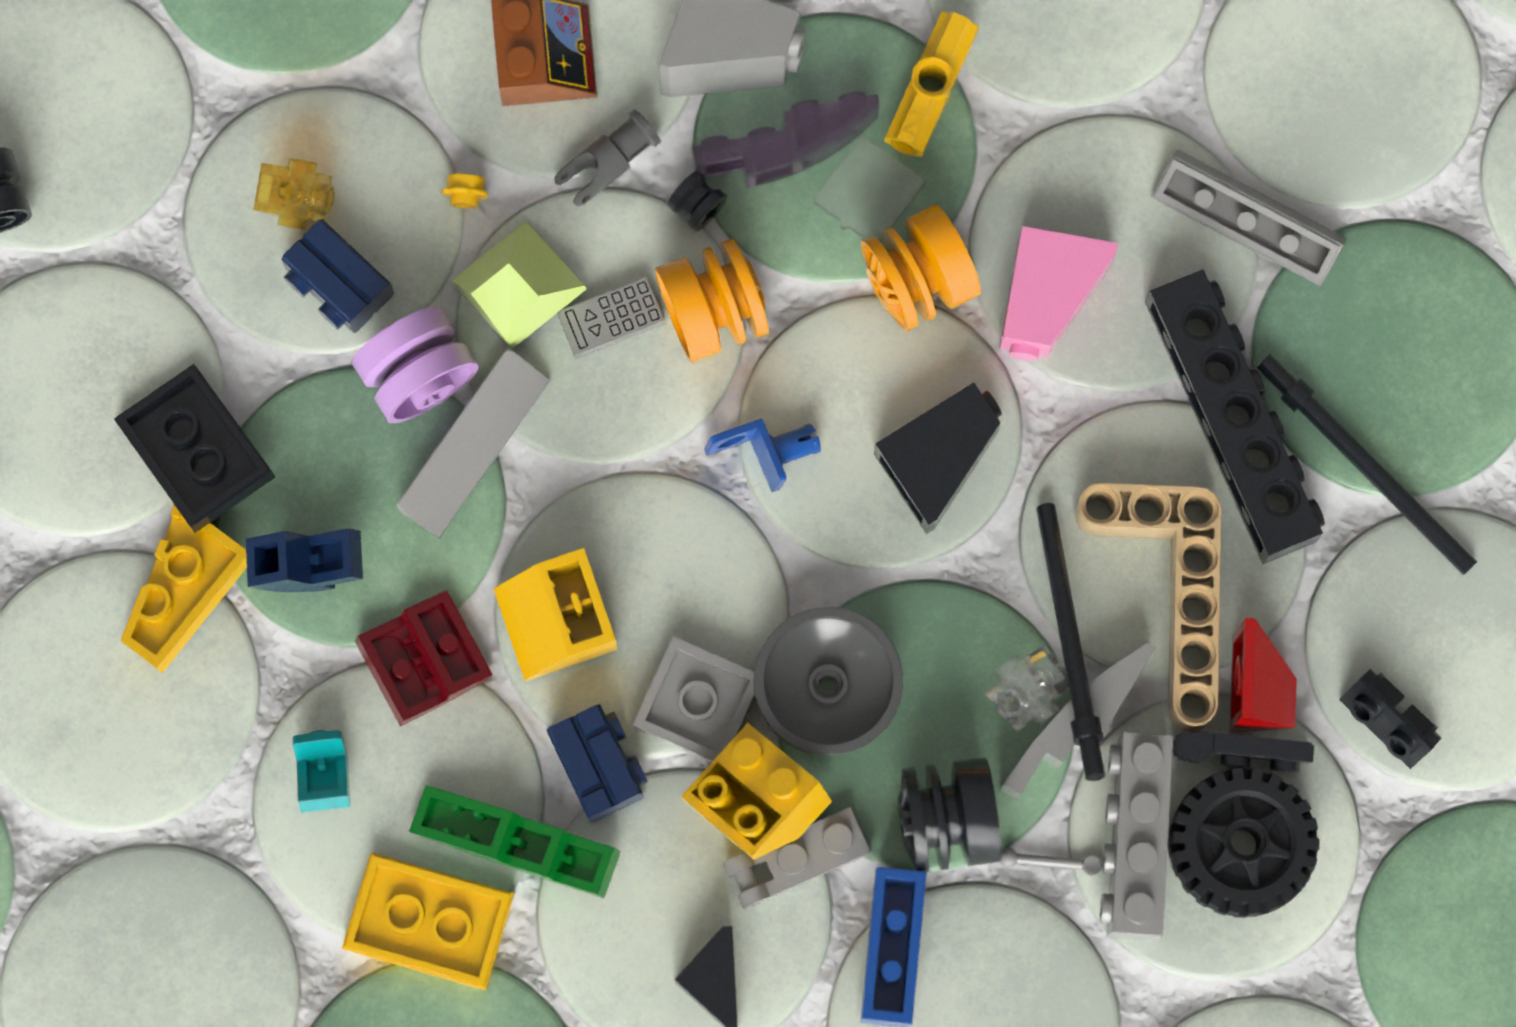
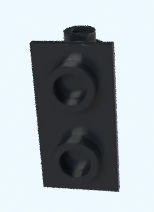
M1370 668L1339 700L1350 710L1357 721L1364 724L1386 745L1388 751L1393 756L1400 759L1411 769L1442 739L1435 732L1438 727L1413 704L1401 714L1395 707L1405 696L1384 677L1382 672L1377 675Z

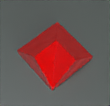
M1245 618L1232 636L1229 732L1295 728L1297 678L1255 618Z

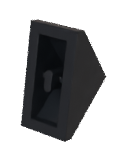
M732 926L721 927L674 979L675 984L722 1027H737Z

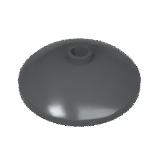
M821 607L806 610L788 618L771 633L762 646L757 658L754 673V690L756 701L764 720L779 738L803 752L821 756H835L851 753L867 746L886 730L900 704L903 690V673L900 658L893 643L878 625L854 611L836 607ZM823 679H832L837 684V690L831 695H825L820 692L818 688L819 683Z

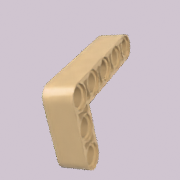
M1119 483L1092 484L1085 488L1080 495L1074 513L1076 523L1081 530L1094 536L1171 539L1168 714L1173 725L1179 730L1185 732L1199 731L1211 721L1218 707L1221 560L1220 501L1215 493L1202 487ZM1094 499L1103 500L1110 507L1111 516L1102 520L1094 519L1088 514L1086 503ZM1143 501L1153 503L1159 510L1160 518L1152 522L1143 521L1136 514L1135 505ZM1192 503L1200 504L1208 512V521L1201 524L1191 522L1185 515L1184 507ZM1189 551L1200 552L1207 560V569L1203 572L1191 571L1184 564L1183 555ZM1188 599L1199 600L1206 608V618L1199 621L1189 619L1183 612L1182 603ZM1194 647L1202 651L1206 659L1205 667L1197 670L1187 667L1182 661V650ZM1190 695L1199 698L1205 707L1204 716L1197 719L1186 716L1181 710V699Z

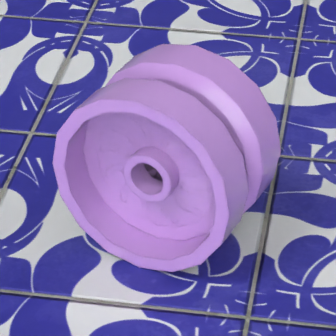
M432 306L421 309L399 319L367 341L356 352L351 361L366 387H380L374 399L388 423L407 421L431 410L462 389L479 369L476 360L465 343H451L456 330L442 307Z

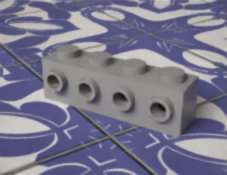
M1123 732L1118 739V744L1110 745L1108 774L1116 775L1115 794L1107 795L1105 823L1113 824L1112 844L1105 843L1102 867L1104 874H1110L1109 894L1102 893L1100 902V923L1107 924V937L1157 941L1163 936L1173 736Z

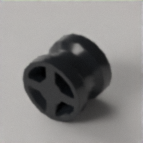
M697 170L690 174L676 188L669 198L667 206L674 213H683L688 218V225L697 232L717 215L725 204L727 195L720 189H712L707 184L706 176Z

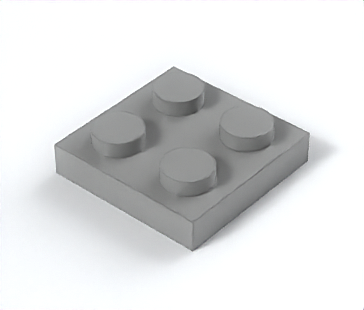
M672 636L632 726L638 731L712 763L741 729L755 697V672Z

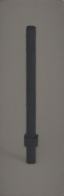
M1271 354L1256 367L1283 394L1280 399L1293 412L1299 410L1462 575H1465L1477 563L1408 491L1312 396L1315 391L1302 378L1297 381Z
M1044 503L1039 505L1036 511L1074 713V720L1070 723L1074 744L1080 746L1085 779L1087 781H1097L1105 777L1099 744L1103 740L1101 721L1099 717L1094 716L1056 506L1053 503Z

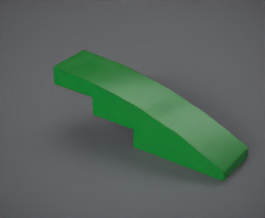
M425 785L409 829L410 833L600 898H605L621 852L614 847L572 835L563 829L521 817L512 811Z

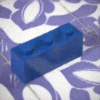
M876 867L860 1023L895 1027H911L927 872Z

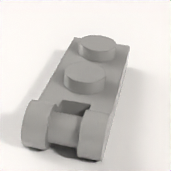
M848 807L812 823L800 838L759 858L753 859L747 853H743L726 861L723 865L729 878L735 877L741 893L738 895L743 909H748L869 855L871 851L851 807ZM766 863L773 879L759 884L753 868Z

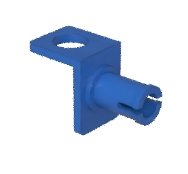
M761 418L711 436L704 447L706 456L750 441L770 490L775 492L780 490L787 479L783 464L811 454L820 453L821 445L818 436L811 438V434H814L816 430L810 423L801 428L772 437Z

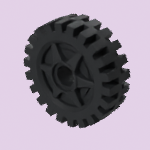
M1241 767L1220 771L1192 788L1179 804L1169 830V858L1172 859V869L1175 876L1179 877L1184 890L1197 899L1196 902L1203 907H1208L1214 910L1215 913L1230 915L1235 918L1265 915L1289 903L1309 881L1318 860L1317 852L1320 847V838H1317V821L1310 813L1311 807L1307 800H1303L1298 795L1299 790L1292 784L1288 785L1283 782L1282 777L1274 773H1264L1262 769L1257 768L1243 769ZM1243 830L1253 836L1256 848L1252 855H1241L1234 850L1231 844L1233 832Z

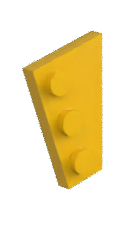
M175 505L171 511L173 518L165 539H160L154 554L157 559L148 582L140 589L120 640L161 673L166 670L247 568L246 549L211 523L194 533Z

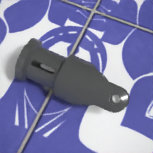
M633 109L629 113L630 119L612 134L600 136L556 174L554 182L557 185H562L584 169L598 168L593 180L574 197L573 202L576 206L586 204L630 168L629 162L650 145L656 147L661 143L658 134L637 110Z

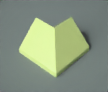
M527 221L452 280L455 287L511 349L516 347L586 290L585 285Z

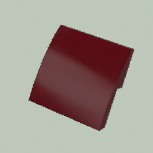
M447 590L404 609L401 616L358 635L355 640L360 653L400 727L461 696L490 679L493 675Z

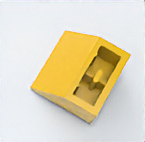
M584 548L537 563L493 589L525 682L618 650L616 639Z
M749 723L741 729L681 796L687 804L753 859L759 858L800 838L832 802L816 778Z

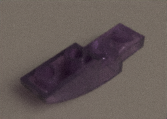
M851 92L840 96L837 102L820 105L816 100L798 102L791 106V110L783 111L784 130L776 131L774 127H761L748 132L747 137L729 140L727 136L719 135L703 139L700 145L692 146L694 170H699L706 177L743 170L747 188L775 182L798 174L836 154L859 137L878 118L880 104L878 94L866 96L864 92Z

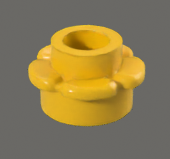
M470 174L447 175V186L441 189V194L447 197L450 196V205L453 207L478 208L479 200L488 198V192L485 191L486 179Z

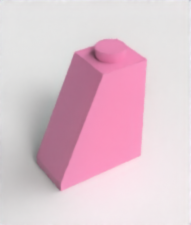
M1022 226L1000 349L1008 350L1011 357L1025 361L1038 360V356L1048 357L1111 267L1118 243Z

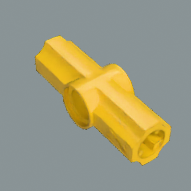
M941 11L922 56L912 70L909 85L884 138V141L896 151L908 156H923L943 109L951 99L952 89L979 31V26L972 23L969 18L955 12L947 13ZM925 77H936L942 81L944 87L939 91L931 92L922 88L919 82Z

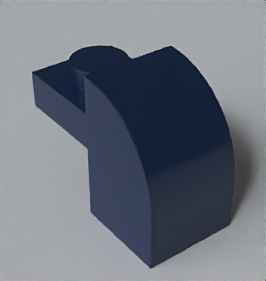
M347 528L311 536L282 531L246 538L248 587L274 592H313L335 589V584L363 579L361 531Z

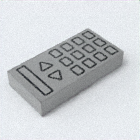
M647 277L567 307L557 313L575 359L665 325L664 317Z

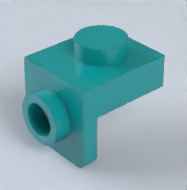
M315 730L308 734L293 736L292 744L297 762L298 803L301 813L351 807L348 755L342 732L340 730Z

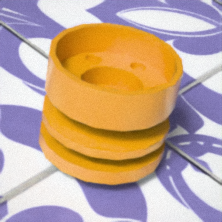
M936 204L906 218L908 242H905L892 227L882 230L884 246L877 237L872 235L861 240L860 246L867 267L866 271L874 292L883 307L891 313L897 324L906 332L918 327L919 321L916 310L927 321L935 318L936 311L932 297L933 294L936 293L948 308L954 309L979 296L981 293L979 278L965 244L947 214Z
M732 238L721 242V251L725 265L720 266L716 255L710 247L702 249L704 273L697 275L686 257H681L655 267V274L664 303L682 348L691 363L721 352V340L718 329L727 327L737 344L746 343L742 324L744 319L747 320L755 337L759 338L769 334L765 312L766 302L760 283L751 263L747 261Z

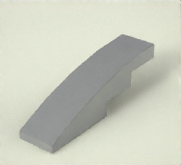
M1149 642L1106 669L1089 684L1094 716L1100 718L1103 734L1156 647ZM1071 700L1032 742L1003 784L1001 792L1017 801L1042 759L1060 769L1074 746L1070 725L1074 720Z

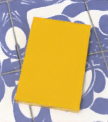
M371 853L342 949L487 991L515 894Z

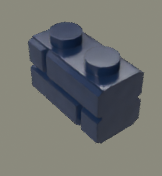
M323 219L318 220L303 235V238L298 240L281 259L285 269L288 271L283 277L285 281L302 297H305L310 292L322 303L317 310L337 330L344 324L351 332H358L394 294L391 283Z
M597 704L546 729L590 823H594L644 798L640 786L648 783L647 778L636 756L626 759L619 741L627 737L614 711L605 715L601 705Z

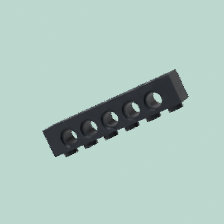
M1204 269L1150 290L1145 302L1262 565L1316 543L1323 534L1321 527L1325 525L1322 511L1315 499L1308 500L1301 483L1305 481L1302 467L1295 455L1288 456L1281 439L1285 437L1282 423L1275 411L1268 412L1261 397L1265 393L1262 379L1255 367L1248 368L1241 353V351L1245 350L1243 337L1236 324L1229 325L1221 309L1225 307V299L1218 283L1215 280L1209 282ZM1190 319H1201L1209 326L1210 334L1204 337L1194 336L1188 331L1186 322ZM1210 362L1224 364L1229 370L1230 378L1223 381L1211 378L1206 371L1205 365ZM1231 405L1243 407L1248 412L1249 422L1242 425L1231 422L1226 416L1225 408ZM1250 449L1263 451L1269 459V466L1263 469L1252 467L1246 460L1245 452ZM1269 493L1283 495L1289 503V511L1285 513L1273 512L1266 505L1265 495Z

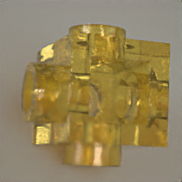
M289 158L287 167L261 163L253 211L279 217L277 224L279 226L306 230L307 222L316 223L321 219L325 221L326 214L331 211L334 203V188L331 185L333 177L316 172L317 163Z

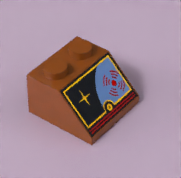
M491 0L498 85L502 106L597 97L588 4L572 0Z

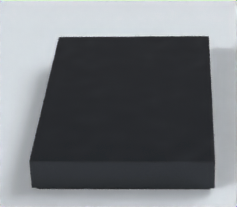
M195 364L114 418L117 425L194 533L275 478L272 470Z

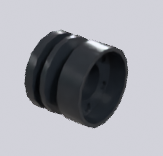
M986 757L953 762L951 785L942 786L934 764L926 765L927 788L919 789L914 767L901 769V787L898 797L899 819L903 843L913 861L915 871L929 872L928 849L931 848L936 850L940 869H948L951 846L960 845L968 866L1001 862L998 811L991 771Z

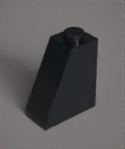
M975 383L970 384L875 443V457L926 534L936 528L998 434L1001 423L998 417L1002 415L1001 409L990 392L986 390L981 393Z

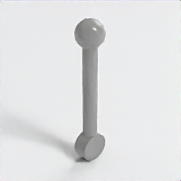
M1011 848L1001 850L1002 858L1000 864L1007 868L1013 867L1015 864L1082 869L1085 874L1090 876L1098 874L1102 869V861L1095 855H1089L1084 860L1017 854Z

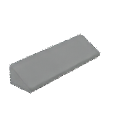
M1176 150L1172 155L1151 196L1320 287L1347 240L1344 236L1180 150Z
M507 348L397 503L399 512L440 539L550 380L518 354Z

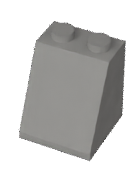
M681 0L659 62L661 95L680 97L785 86L789 71L798 73L806 46L803 43L806 30L800 29V11L766 0Z

